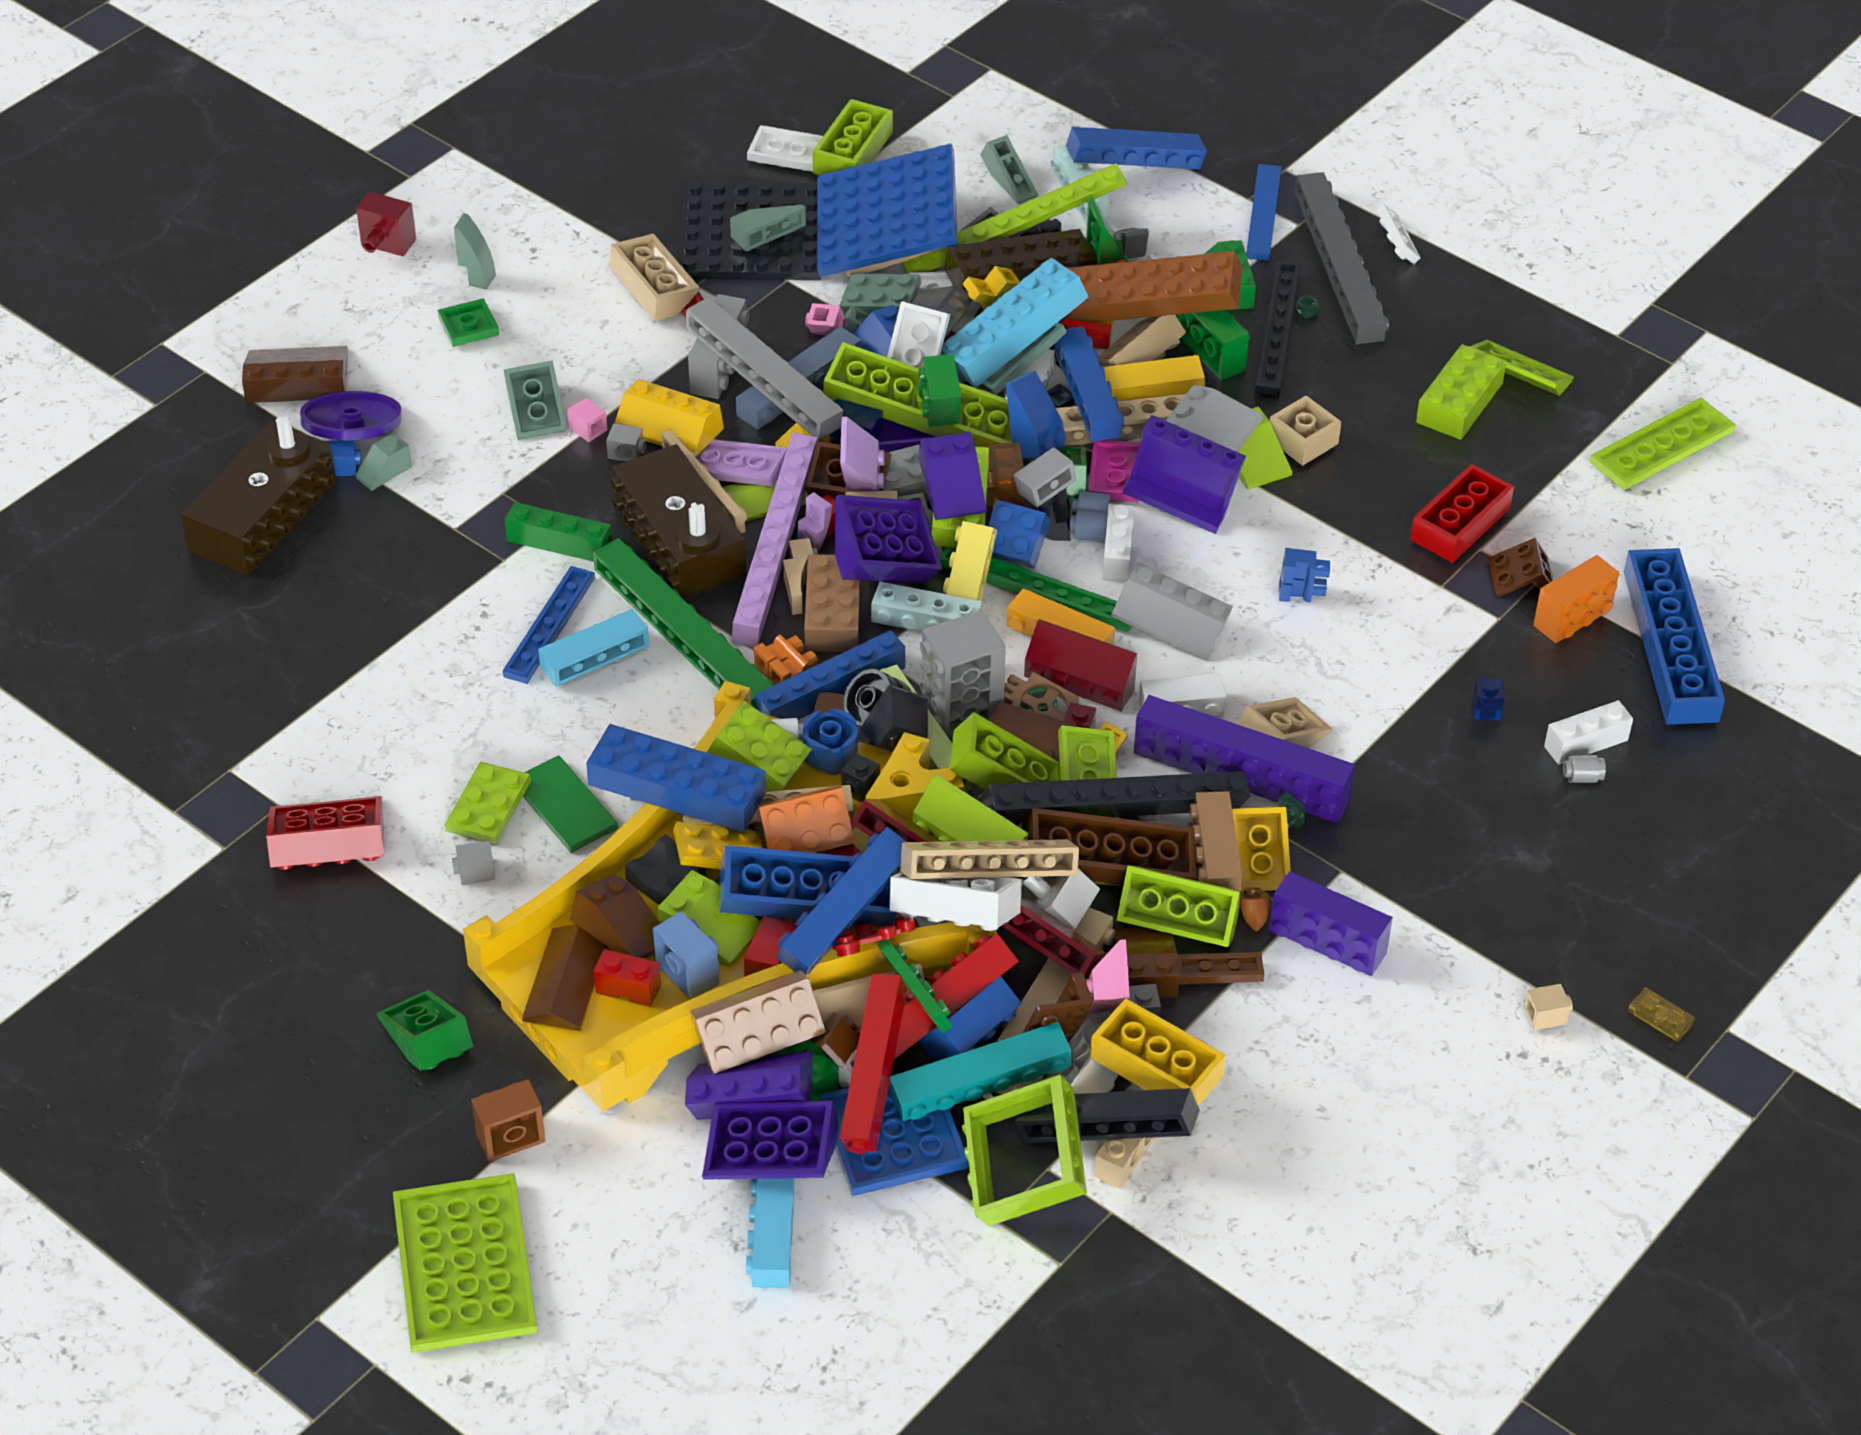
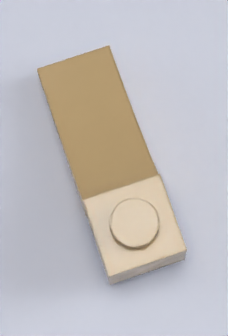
M810 538L790 540L789 559L783 560V576L792 615L803 614L802 591L807 580L808 555H818L817 549L811 546Z

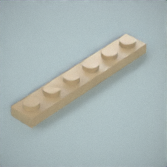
M671 430L661 433L663 448L678 444L740 533H745L747 516L743 507L738 506L731 494L723 490L718 479H714L709 474L707 467L699 463L694 452L689 451L685 447L680 437L677 438Z

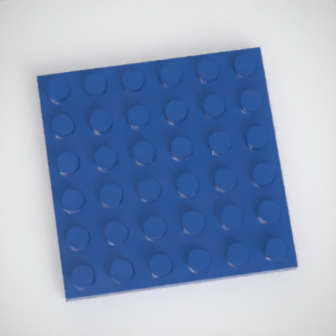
M952 143L817 176V271L820 277L958 245L955 155Z

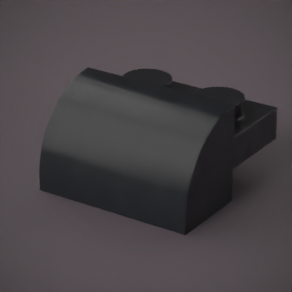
M1067 488L1036 507L1037 511L1046 513L1050 519L1045 538L1052 541H1071V504Z

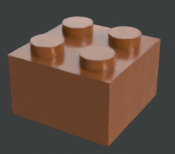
M529 1079L519 1083H512L505 1088L491 1093H484L479 1097L471 1099L476 1135L488 1162L545 1142L541 1104Z

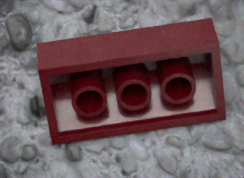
M1039 619L1025 656L1024 677L1029 678L1034 672L1081 698L1122 712L1135 691L1137 653Z

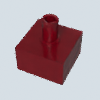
M369 191L356 207L361 245L365 251L373 253L377 249L404 257L417 240L411 202Z

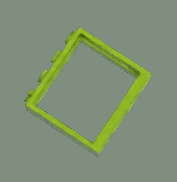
M1061 1075L963 1108L965 1125H962L967 1139L965 1155L970 1167L968 1182L973 1195L970 1205L974 1208L975 1216L980 1218L987 1226L1087 1194L1074 1088ZM1053 1103L1062 1179L994 1202L986 1125Z

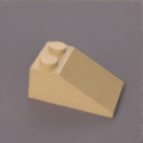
M1296 697L1249 705L1238 722V725L1306 748L1326 737L1333 730Z

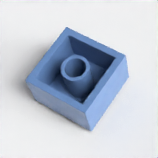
M680 911L653 928L656 962H659L660 970L689 999L702 995L719 984L718 945L711 936L707 937L700 930L698 923L694 919H689Z

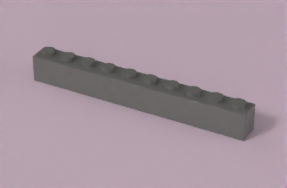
M1324 172L1297 175L1296 198L1355 343L1364 344L1384 341L1385 332L1389 330V320L1387 316L1383 315L1382 303L1376 298L1375 286L1371 285L1369 272L1363 267L1362 255H1358L1356 241L1352 240L1350 227L1344 221V212L1338 207V198L1332 193L1331 181H1327Z

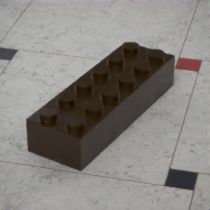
M1072 229L948 246L944 270L953 286L968 292L963 285L967 277L985 280L995 266L1011 269L1021 282L1050 258H1053L1066 268L1097 265L1098 258L1081 230Z

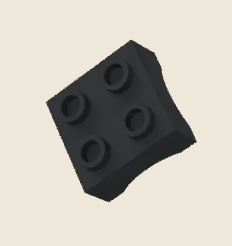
M664 834L647 853L635 860H631L625 865V877L627 882L660 905L691 870L707 878V868L681 865L676 843L671 837Z

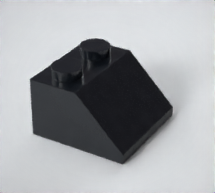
M889 684L860 727V730L876 747L891 752L896 748L904 732L927 739L928 699L925 696Z

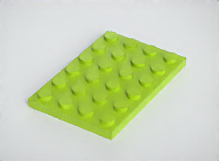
M515 1173L393 1192L411 1353L538 1333Z

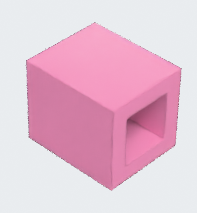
M584 398L567 409L569 428L587 442L592 441L607 431L606 412L589 399Z

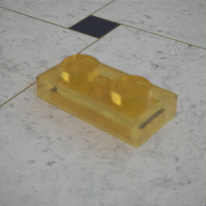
M1647 987L1630 1003L1628 1012L1677 1042L1690 1029L1695 1020L1694 1016Z

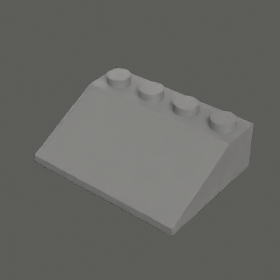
M1193 385L1166 421L1238 452L1262 421L1263 416L1213 388Z

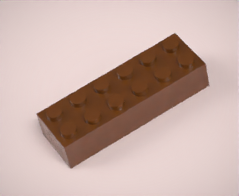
M1032 808L1022 822V830L1028 833L1027 840H1069L1078 846V869L1092 882L1124 885L1128 865L1196 880L1193 827Z

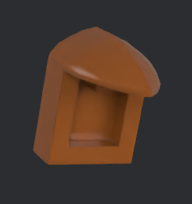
M1248 887L1244 888V892H1240L1239 907L1242 910L1245 921L1255 931H1258L1268 918L1270 898L1265 891H1261V888Z

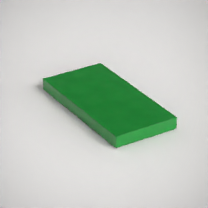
M560 755L524 772L530 774L532 781L523 798L570 853L618 829L617 821Z

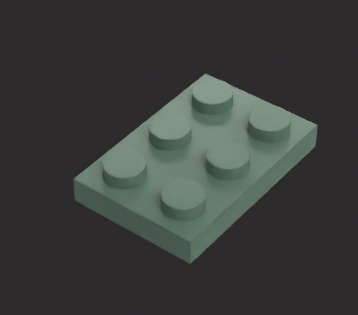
M851 274L839 306L843 313H846L851 306H855L868 314L894 305L899 311L901 301L911 304L915 300L921 284L920 274Z

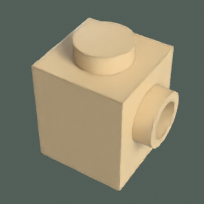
M1556 984L1528 989L1524 1009L1533 1030L1567 1024L1569 1012L1572 1011L1573 1005L1571 997L1565 994L1562 985Z

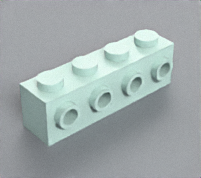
M1065 145L1053 148V158H1051L1050 164L1062 186L1093 173L1087 163L1073 162ZM1106 194L1094 200L1108 221L1109 198ZM1088 202L1076 207L1086 226Z
M879 582L871 603V622L922 632V629L981 610L982 601Z

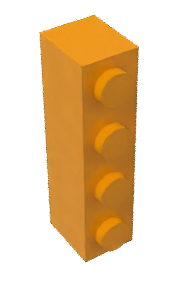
M1024 588L1007 607L1006 626L1031 637L1037 621L1041 619L1114 645L1115 627Z

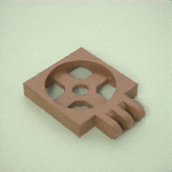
M1034 672L1027 682L1011 674L1007 679L1008 682L1004 683L1005 703L1020 707L1022 703L1032 708L1033 712L1062 721L1065 719L1069 704H1078L1080 700L1079 696ZM1034 687H1041L1047 690L1043 698L1038 699L1028 694V692ZM1057 696L1065 700V713L1053 707L1052 703ZM1045 704L1048 710L1042 712L1038 709V705Z

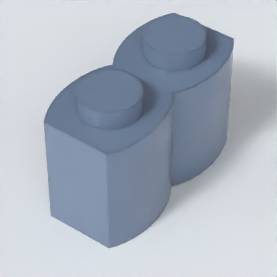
M1080 491L1079 499L1074 498L1072 514H1076V516L1071 515L1070 531H1075L1074 539L1105 542L1110 494Z

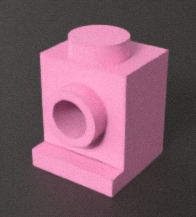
M812 303L810 313L806 315L805 323L812 335L827 336L841 326L843 328L846 318L841 307L838 305Z

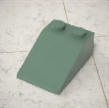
M553 360L503 369L518 440L567 431Z

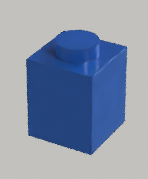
M355 440L325 441L331 444L336 476L356 475L357 465L362 464L361 450H356Z

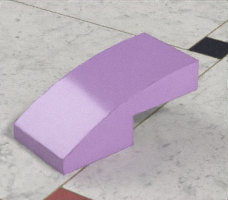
M816 493L807 496L806 517L798 521L797 540L810 538L812 548H816L818 552L829 527L832 505Z

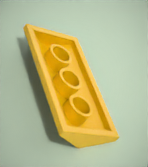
M1199 355L1104 367L1105 380L1110 382L1112 397L1115 396L1117 402L1187 394L1193 385L1205 387V377Z

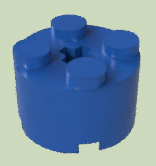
M830 709V712L821 713V710L809 715L803 724V743L812 750L804 761L818 770L827 771L828 774H840L847 763L858 754V728L854 717L840 709Z

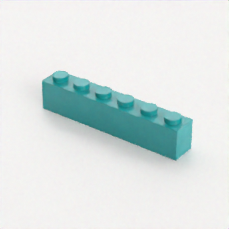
M1059 1022L891 1076V1093L902 1121L919 1119L927 1113L936 1110H947L954 1106V1104L966 1100L974 1101L982 1095L994 1091H1004L1010 1086L1021 1082H1032L1042 1075L1062 1072L1067 1067L1072 1066L1071 1049Z

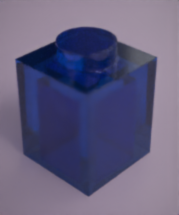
M1476 677L1472 698L1474 719L1501 720L1505 700L1503 678Z

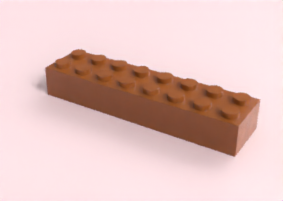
M1235 251L1067 268L1079 276L1089 297L1058 321V323L1063 325V319L1105 322L1238 309L1243 267Z

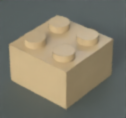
M1304 396L1270 417V423L1282 450L1302 466L1339 444L1341 421L1308 396Z

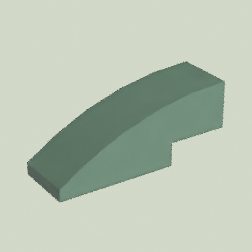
M463 213L454 226L458 265L467 267L469 286L487 290L496 276L494 261L490 249L477 225L468 214Z

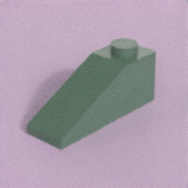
M1005 135L987 142L980 156L991 176L1017 204L1037 197L1038 193L1009 137Z
M804 205L750 209L730 218L731 237L746 252L806 226Z

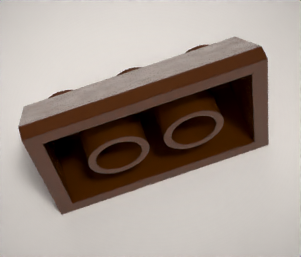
M1001 701L988 720L1060 762L1059 728L1061 725L1077 727V725Z

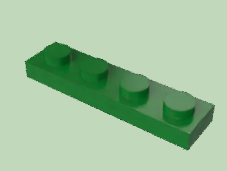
M888 939L878 943L877 946L896 974L902 977L906 987L942 1034L952 1028L946 1017L950 1014L948 1008L941 999L938 1001L933 999L936 993L927 981L923 983L919 981L922 975L912 962L909 965L906 964L905 961L908 957L899 945L893 947Z

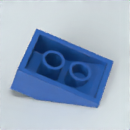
M1031 371L1006 383L1014 458L1037 459L1053 447L1059 449L1065 446L1066 433L1063 430V421L1037 372Z

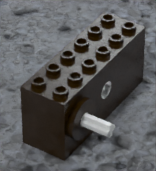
M289 416L278 417L276 422L270 421L181 513L188 552L249 575L276 548L285 535L291 532L298 521L305 517L312 506L320 501L325 492L334 486L336 474L331 444L307 435L300 430L292 429Z
M678 444L612 466L613 477L610 478V483L614 491V496L611 498L614 509L621 512L625 525L632 528L636 541L643 544L647 557L653 559L658 573L664 575L667 585L672 589H676L682 599L746 576L745 538Z

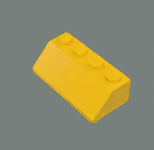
M638 379L624 392L615 420V424L643 428V439L663 446L661 433L671 430L677 438L680 437L683 440L685 447L689 451H693L696 457L724 429L719 404Z

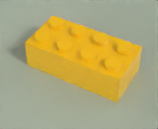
M1126 998L1092 1035L1090 1058L1145 1090L1191 1088L1199 1106L1224 1076L1226 1054Z

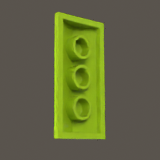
M1489 340L1470 346L1507 361L1505 373L1558 396L1564 392L1574 378L1572 375Z
M777 480L772 487L735 483L722 488L726 493L729 492L738 506L743 507L747 516L745 522L767 515ZM805 491L801 506L806 505L807 491Z

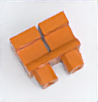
M780 634L775 638L774 643L767 647L763 643L753 647L754 665L774 685L818 665V658L812 651L803 655L800 654L803 652V644L796 635L786 640Z

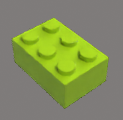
M743 701L716 736L706 753L766 770V792H772L785 788L812 749L746 701Z

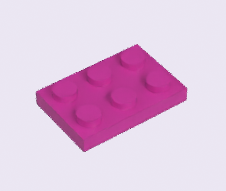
M1112 440L1094 441L1088 492L1110 494V500L1139 502V500L1123 494V490L1131 476L1141 443Z

